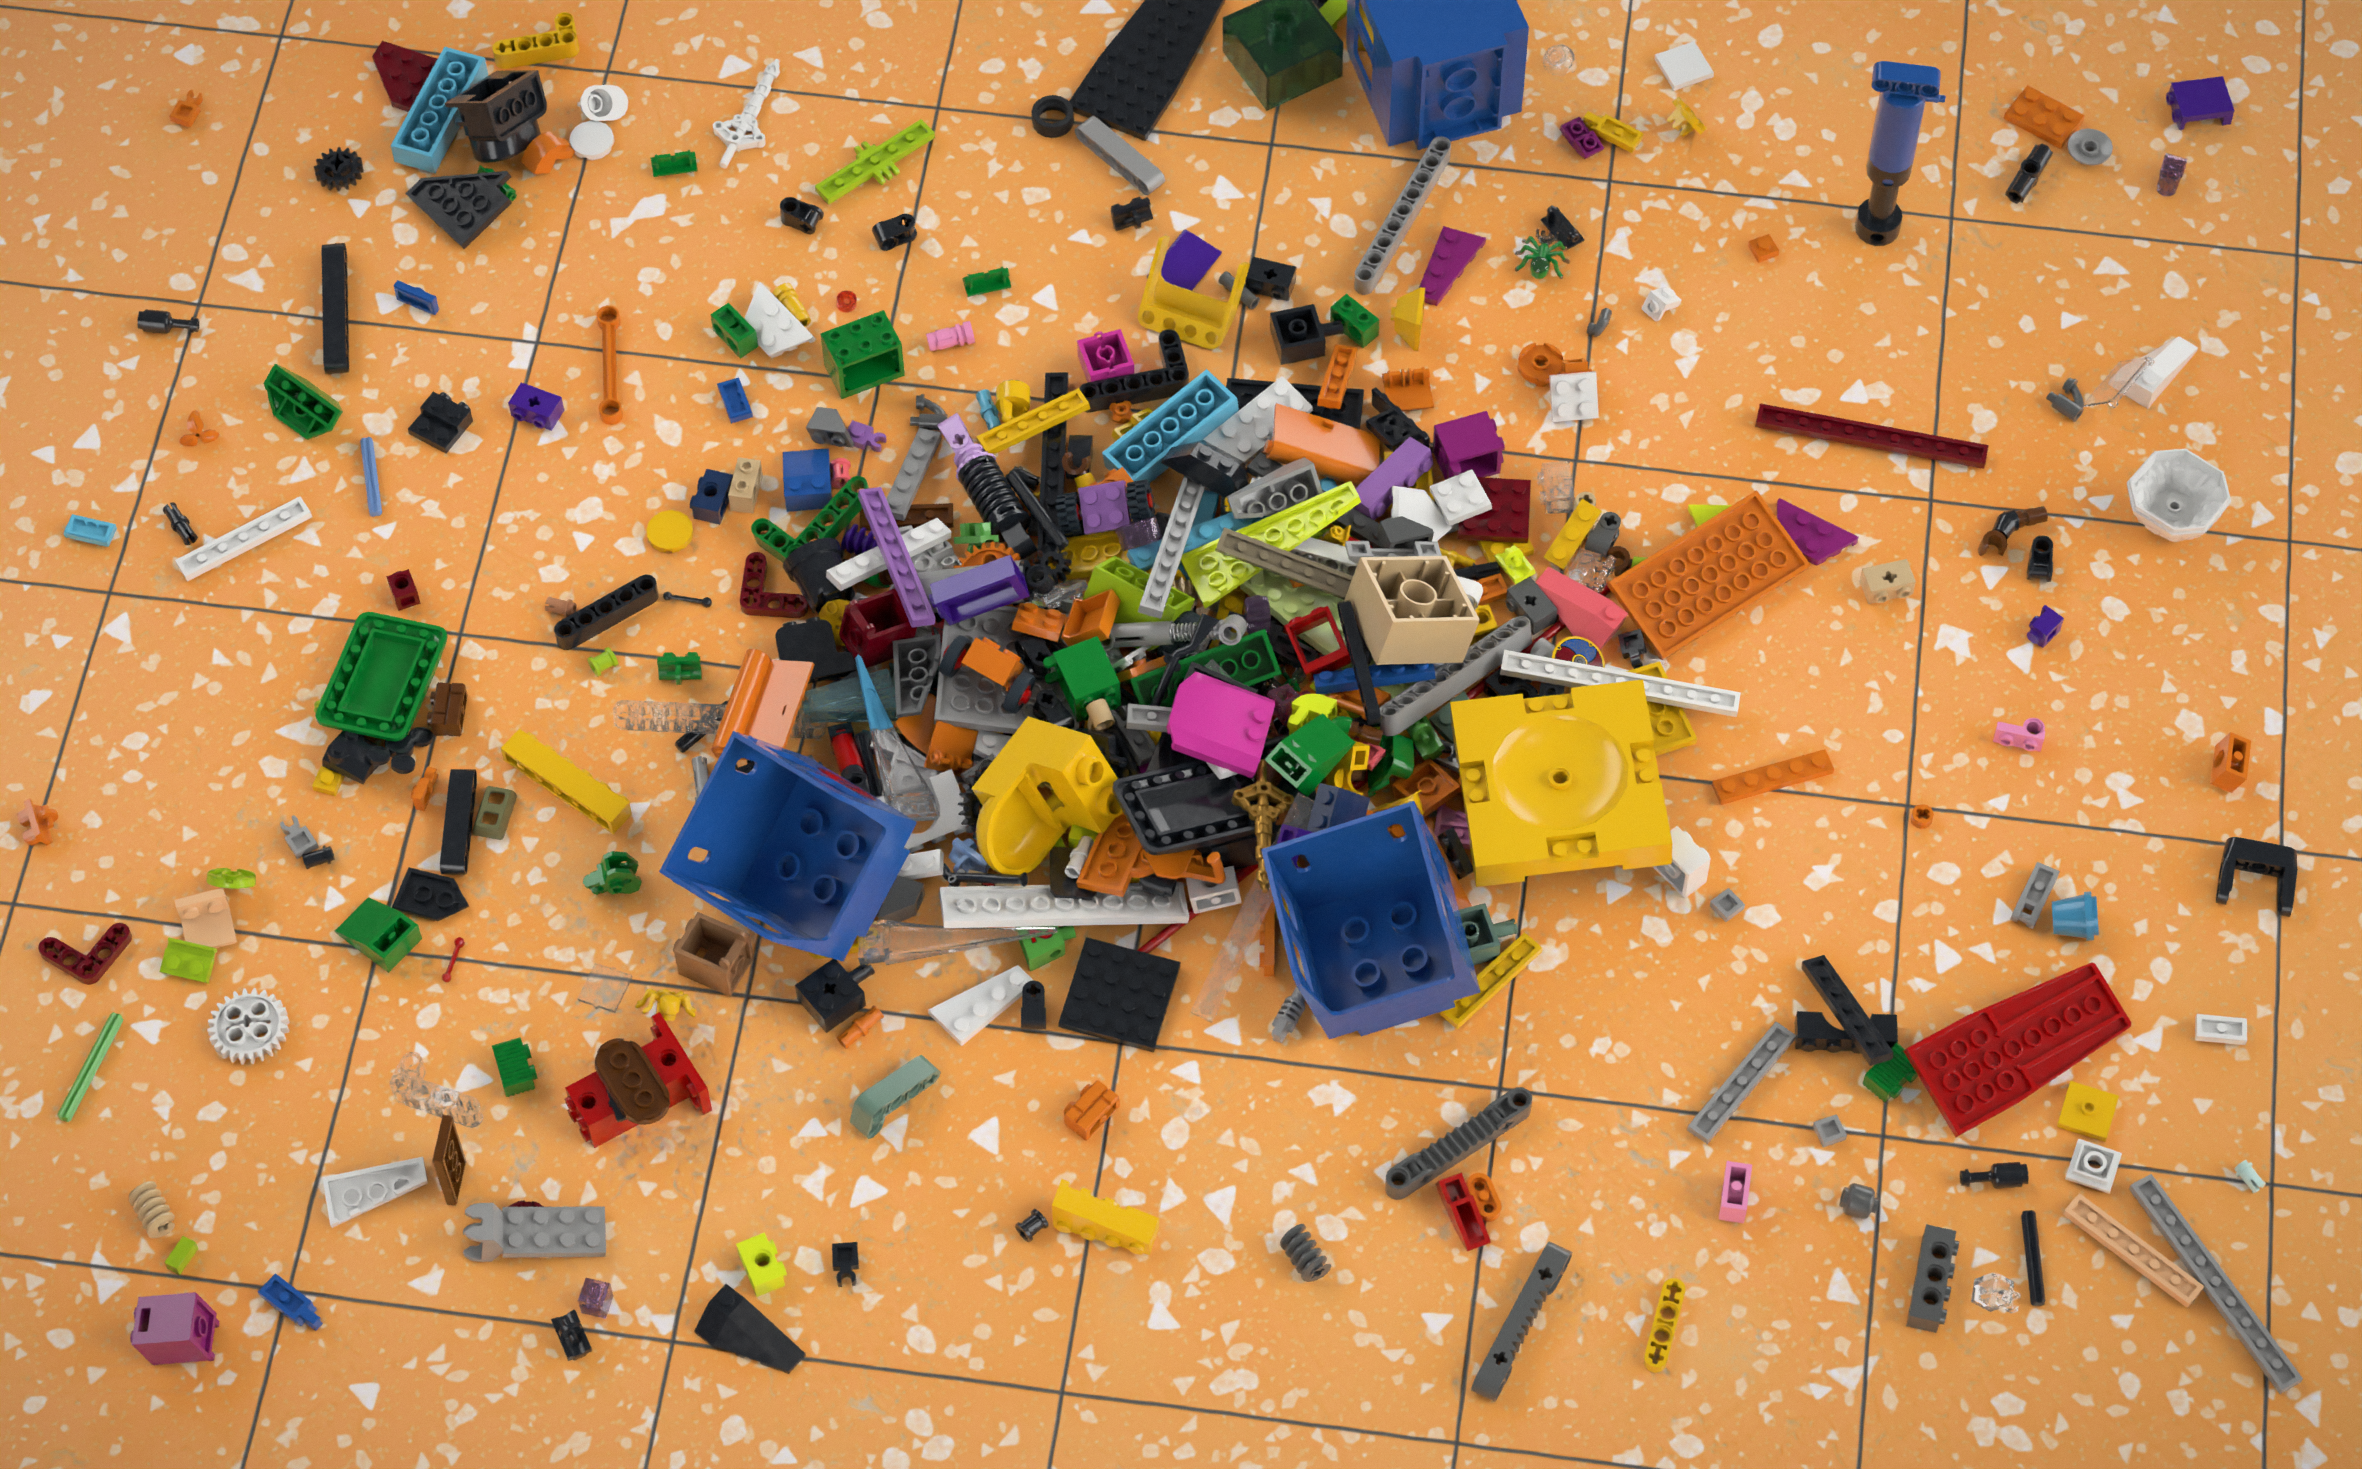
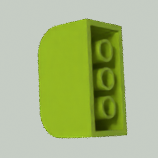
M1113 556L1094 567L1083 596L1084 600L1113 589L1121 600L1114 620L1116 624L1158 621L1174 622L1183 612L1191 610L1195 598L1172 586L1161 619L1139 613V606L1150 574L1117 556ZM1158 645V646H1151L1149 649H1147V650H1145V651L1154 650V649H1156L1157 647H1159L1160 645Z

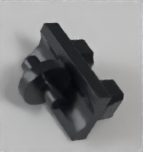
M1136 197L1129 204L1111 206V216L1115 231L1131 226L1138 229L1141 228V223L1152 220L1153 215L1149 198L1142 199L1141 197Z
M575 1309L564 1316L551 1319L568 1361L580 1359L586 1356L587 1353L592 1352Z

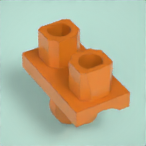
M30 798L25 800V809L16 814L22 826L27 827L31 825L30 829L22 833L24 841L31 846L39 842H43L46 845L51 844L53 840L49 829L54 827L53 823L58 819V812L55 809H49L48 805H34Z

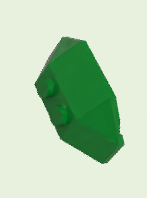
M274 364L264 381L273 416L305 439L309 440L332 431L343 412L339 402L307 379L278 364Z

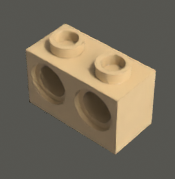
M738 457L728 494L731 511L754 514L763 478L761 460Z

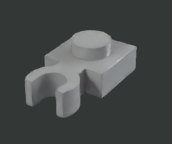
M293 815L291 816L294 823L292 826H286L283 821L280 822L283 833L287 835L284 837L286 843L295 857L299 859L302 857V854L310 853L319 847L306 825L300 828L298 818Z

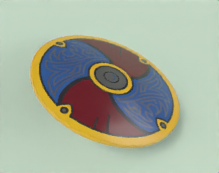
M1572 636L1561 640L1555 646L1552 653L1553 659L1605 668L1604 657L1599 648L1593 642L1583 637Z

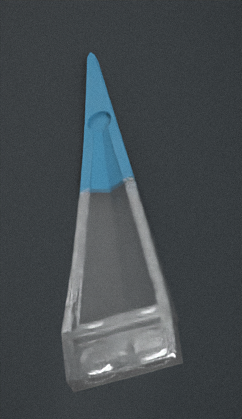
M858 654L855 661L885 803L914 821L936 820L940 814L934 794L899 738L876 692L864 662Z

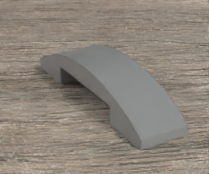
M1369 541L1345 542L1348 558L1358 564L1360 557L1442 556L1438 542L1415 541L1413 549L1370 548Z

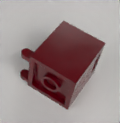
M895 589L860 601L852 600L848 605H845L839 637L855 659L859 654L865 667L868 668L894 659L893 641L915 638L917 627H911L898 593Z

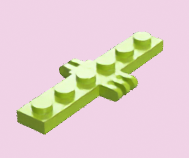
M920 119L879 146L875 144L870 146L864 141L861 143L862 148L859 145L854 147V151L857 154L856 160L815 185V191L830 205L872 177L883 185L886 183L885 178L887 180L893 178L892 173L895 176L900 174L898 167L894 163L934 139L935 132Z

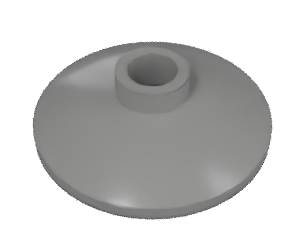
M2096 129L2078 130L2070 136L2068 141L2069 154L2073 159L2085 165L2104 163L2110 158L2113 150L2109 137Z

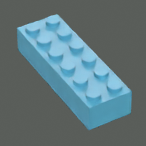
M444 46L390 145L394 162L436 173L460 128L454 122L460 116L458 107H445V103L488 76L484 57Z
M1206 369L1104 450L1102 455L1105 467L1109 471L1112 469L1118 470L1123 467L1133 481L1148 480L1151 483L1169 468L1161 462L1171 447L1200 441L1207 437L1239 411L1237 397Z

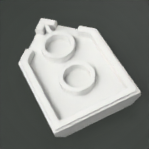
M1392 486L1393 509H1391V518L1403 516L1432 528L1434 531L1432 542H1437L1454 527L1453 525H1448L1439 507L1425 490Z

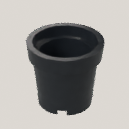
M821 538L808 542L794 550L783 563V569L789 579L797 584L812 612L815 613L817 611L818 615L827 602L837 599L851 602L855 596L852 586L840 591L826 578L828 569L843 563L841 547L834 538Z

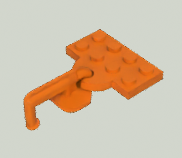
M1122 812L1120 816L1112 821L1103 834L1098 833L1076 883L1078 888L1124 897L1132 878H1143L1153 873L1156 876L1169 879H1177L1183 876L1218 884L1225 882L1226 875L1218 852H1212L1207 857V862L1211 864L1212 868L1190 864L1195 849L1163 855L1147 853L1140 844L1124 812Z

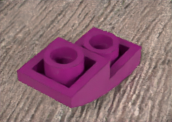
M1580 116L1561 125L1560 131L1584 159L1604 150L1594 131L1589 132Z

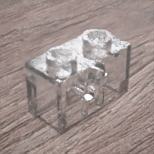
M1570 462L1542 463L1541 472H1537V484L1542 486L1540 505H1545V513L1573 512L1575 496Z

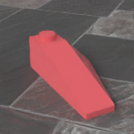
M1550 567L1535 581L1558 609L1557 614L1560 617V622L1566 625L1572 636L1590 640L1600 651L1620 629L1628 615L1626 611L1607 597Z

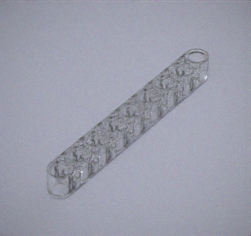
M620 700L613 706L614 725L620 730L717 734L721 721H716L715 719L723 717L727 705ZM799 708L795 719L797 723L793 725L789 738H822L827 731V716L825 712L819 709ZM622 713L628 714V716L621 717L619 715ZM647 714L652 715L651 718H644L643 716ZM673 715V716H676L677 718H675V719H668L667 717ZM693 717H700L701 719H699V720H692L691 718H693ZM819 722L821 725L814 726L812 723Z

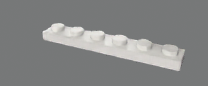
M301 496L176 559V564L185 579L189 581L312 518V514Z
M935 518L901 536L910 557H913L950 539L952 531L938 518ZM877 546L828 569L826 578L842 591L886 570L887 566Z

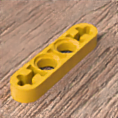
M1670 1278L1664 1282L1644 1355V1366L1652 1373H1658L1665 1369L1686 1288L1684 1283L1677 1278ZM1672 1287L1677 1288L1674 1302L1669 1301ZM1668 1308L1674 1312L1675 1316L1672 1319H1665L1661 1316L1660 1312ZM1659 1331L1666 1332L1669 1339L1666 1342H1659L1655 1339V1333ZM1655 1350H1661L1659 1355L1660 1361L1657 1364H1653L1652 1358L1654 1357Z

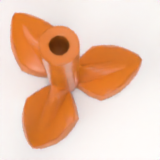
M194 410L190 413L187 421V429L192 434L183 435L180 438V444L196 446L199 438L204 443H210L216 440L220 434L213 429L203 431L204 424L200 418V413Z

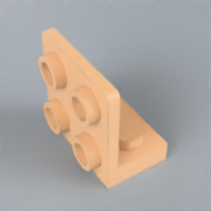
M223 888L175 900L185 941L213 948L237 942L229 903Z

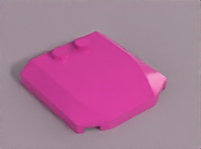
M1194 672L1179 685L1166 725L1167 732L1171 734L1172 738L1171 747L1175 751L1253 778L1261 759L1275 707V700L1199 672Z

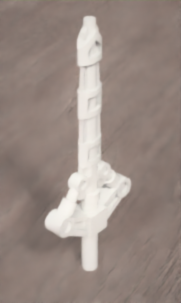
M775 59L765 68L764 76L757 83L742 115L736 114L734 119L730 121H716L713 123L714 135L718 136L727 146L719 162L721 168H727L735 151L740 152V150L756 147L762 148L765 146V135L758 128L755 118L761 109L764 99L767 98L772 88L773 80L780 73L779 59ZM733 126L736 132L730 131L729 128ZM746 132H752V133H753V135H745V134H746Z

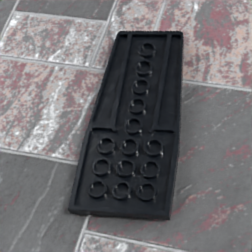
M1145 0L1098 57L1069 100L1073 107V112L1087 118L1095 116L1111 128L1146 141L1177 94L1225 0Z

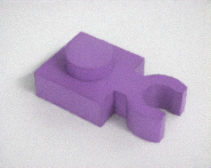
M852 420L848 427L854 447L862 450L868 445L871 446L873 451L881 452V444L876 442L886 443L887 441L885 434L880 432L874 433V429L871 426Z

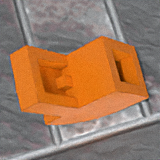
M549 131L540 134L528 145L521 158V162L533 174H549L556 159H572L575 151L567 140L560 137L556 138Z

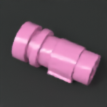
M970 321L962 322L963 325L958 323L955 324V327L927 333L930 351L942 350L959 344L964 346V343H975Z

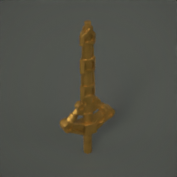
M1260 760L1257 767L1258 781L1243 789L1235 790L1231 801L1235 806H1241L1244 811L1246 810L1249 813V818L1255 821V835L1257 837V846L1255 847L1256 861H1258L1259 871L1256 872V880L1262 889V893H1268L1270 883L1265 870L1261 849L1271 846V822H1275L1279 814L1292 809L1294 797L1276 788L1271 782H1267V762ZM1250 801H1258L1257 804L1252 806L1249 803ZM1269 802L1274 803V804H1276L1277 806H1276V807L1270 806V805H1269Z

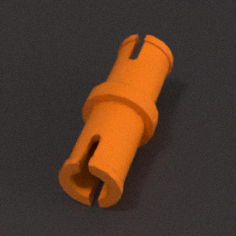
M873 1005L859 1019L855 1018L852 1021V1025L841 1035L837 1036L836 1039L847 1050L851 1044L861 1036H866L869 1033L868 1030L880 1019L884 1018L882 1012Z

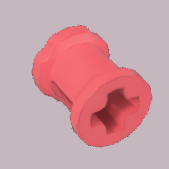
M837 458L830 462V469L833 470L831 485L838 489H841L851 479L849 476L851 463L846 458Z

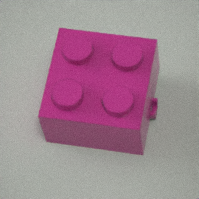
M1121 329L1107 333L1098 331L1092 337L1077 340L1078 359L1087 382L1135 374L1134 362Z

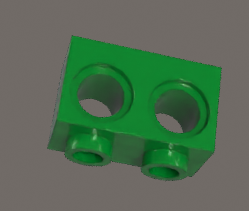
M1345 294L1331 306L1330 322L1341 320L1344 334L1360 347H1366L1379 335V319L1348 294Z
M729 302L710 314L713 331L740 359L758 347L756 330Z

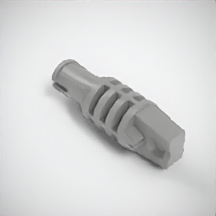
M1297 986L1292 995L1285 998L1281 1009L1272 1023V1026H1274L1271 1033L1272 1039L1278 1043H1282L1287 1034L1293 1032L1305 1010V999Z

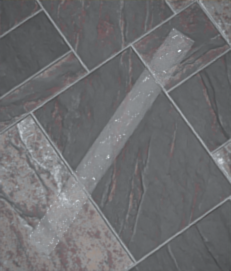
M1297 793L1283 824L1307 830L1314 800ZM1280 828V830H1279V832H1278V834H1277V836H1276V838H1275V840H1274L1272 846L1277 844V841H1278V838H1279V834H1280L1281 828ZM1255 879L1190 1013L1213 1023L1273 900L1271 887L1268 889V893H1262V889Z

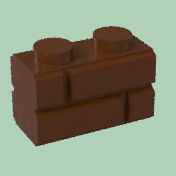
M438 682L436 691L431 692L430 703L433 706V710L428 712L427 725L431 726L435 736L449 735L460 737L462 735L468 697L466 686L463 683L450 684Z

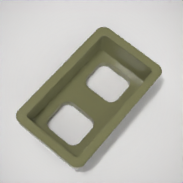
M493 786L486 787L472 829L473 835L497 840L504 838L517 798V794L513 790ZM498 793L505 795L503 803H489L490 794ZM485 813L497 814L496 824L482 823L483 815Z

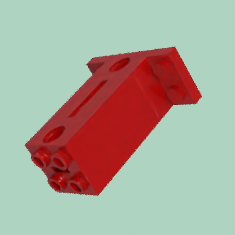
M656 1013L651 1016L653 1026L650 1027L655 1038L641 1048L669 1091V1108L689 1098L695 1109L699 1108L703 1115L711 1112L712 1106L707 1086L661 1013ZM596 1071L565 1087L567 1097L564 1100L569 1108L567 1110L574 1123L578 1122L580 1126L579 1131L584 1141H590L594 1148L639 1125L629 1120L617 1123L614 1111L608 1104L610 1100L606 1088Z

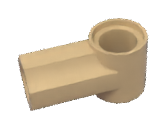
M1105 699L1095 700L1086 706L1089 715L1087 729L1103 732L1115 723Z

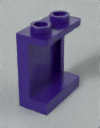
M2223 76L2173 82L2169 92L2166 93V102L2172 109V120L2174 123H2177L2179 130H2184L2185 123L2191 121L2220 118L2222 125H2230L2235 110Z

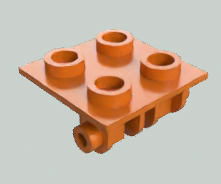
M1421 367V369H1413L1411 371V368H1408V371L1405 372L1404 369H1401V372H1390L1389 370L1387 373L1382 374L1385 394L1402 411L1434 408L1429 382V369Z
M936 721L924 767L941 772L952 769L954 775L964 777L963 773L976 765L971 760V756L979 731L955 727L945 722Z

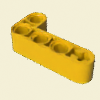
M568 12L557 14L554 18L556 31L503 39L495 42L492 50L496 66L501 69H509L575 57L579 53V43L573 15Z

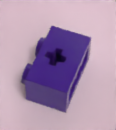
M522 382L508 402L511 416L516 420L526 421L538 428H545L551 431L564 412L561 396Z

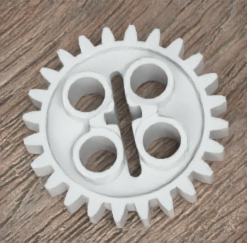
M244 988L240 996L234 991V998L230 999L225 996V1004H216L219 1011H211L214 1019L208 1020L211 1028L207 1029L210 1042L214 1045L217 1053L221 1052L223 1059L229 1056L231 1063H234L239 1058L241 1065H244L246 1059H250L251 1064H254L256 1057H259L263 1062L264 1054L267 1053L272 1057L273 1048L281 1049L279 1041L286 1042L284 1033H289L287 1024L290 1023L287 1010L283 1007L281 1000L276 1001L274 994L268 997L266 990H263L259 995L256 988L252 990L251 994H248L246 988ZM264 1011L262 1015H256L258 1012ZM240 1015L237 1019H231L233 1016ZM262 1033H267L263 1037H258V1035ZM237 1037H242L238 1041H233Z

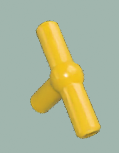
M1440 548L1441 555L1447 556L1452 568L1455 563L1469 567L1473 566V563L1476 562L1474 559L1460 555L1454 550L1449 551Z

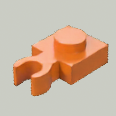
M193 90L188 91L186 101L179 100L169 115L171 122L191 127L200 113L199 105L203 102L202 94L199 93L196 98H193Z
M428 766L424 777L420 778L418 785H415L411 791V799H413L416 810L424 812L433 794V785L439 774H436V768Z

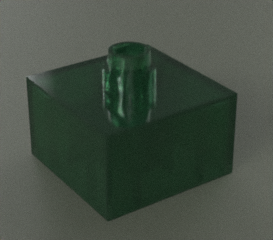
M1261 0L1223 17V53L1266 111L1342 77L1343 41L1312 0Z

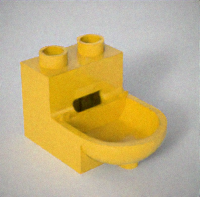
M1028 716L971 788L983 805L976 825L978 848L984 860L994 871L1000 874L1029 873L1042 862L1069 826L1077 825L1103 834L1112 821L1122 814L1123 811L1112 791L1113 783L1118 778L1090 735ZM1042 782H1049L1053 788L1051 790L1052 795L1047 801L1044 800L1037 789V786Z

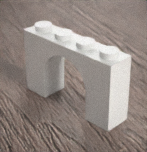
M952 769L926 779L936 804V817L930 828L923 833H911L904 846L910 850V853L923 849L922 843L931 840L935 844L945 840V834L954 831V834L958 835L967 830V825L961 824L965 816L958 815L963 810V807L959 806L958 803L963 802L964 799L959 795L961 791ZM885 796L878 798L879 800L888 804Z

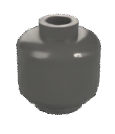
M1852 1183L1848 1188L1844 1187L1839 1206L1843 1207V1212L1848 1216L1867 1219L1871 1212L1876 1213L1879 1198H1875V1191L1872 1187Z

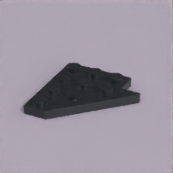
M507 171L421 178L405 194L456 243L465 249L512 204L510 199L499 190L512 176Z

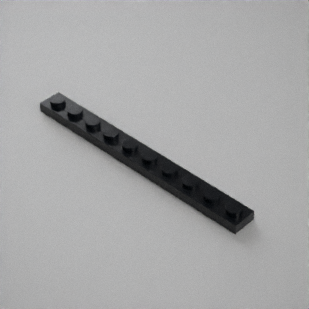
M1068 372L1045 373L1044 404L1068 393ZM1067 420L1043 431L1040 503L1059 529L1056 497L1064 494L1065 470L1062 466V458L1066 454ZM1039 525L1037 552L1041 550L1046 553L1047 546L1051 548V551H1055L1056 546Z

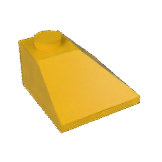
M1423 287L1397 298L1396 307L1391 309L1390 320L1394 321V331L1414 351H1419L1425 300V288Z

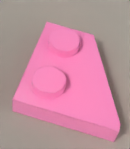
M1446 803L1437 808L1434 834L1439 844L1440 841L1437 836L1454 827L1464 849H1470L1466 814L1459 810L1455 812L1448 808Z

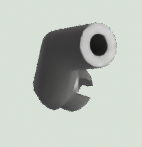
M1609 308L1601 310L1597 324H1588V335H1594V337L1601 335L1609 324L1612 311Z

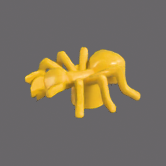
M649 988L646 990L642 1000L637 1001L635 1008L643 1007L650 997L648 1006L642 1010V1014L649 1012L653 1007L654 1001H657L656 1013L660 1012L665 1021H674L676 1019V1014L680 1010V1003L685 1008L687 1014L691 1017L696 1016L694 1013L696 1008L691 1006L689 995L684 994L683 991L676 993L668 989L655 991Z

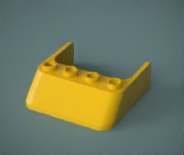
M1166 235L1160 237L1137 318L1141 326L1159 333L1166 329L1175 330L1180 340L1207 349L1218 348L1222 344L1236 316L1250 263L1243 262L1239 264L1229 301H1222L1170 284L1163 279L1161 270L1170 237Z

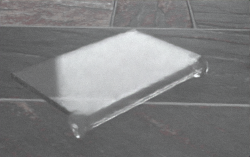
M2143 357L2120 361L2084 402V407L2109 403L2111 407L2116 408L2119 405L2118 401L2147 367L2155 363L2152 357Z

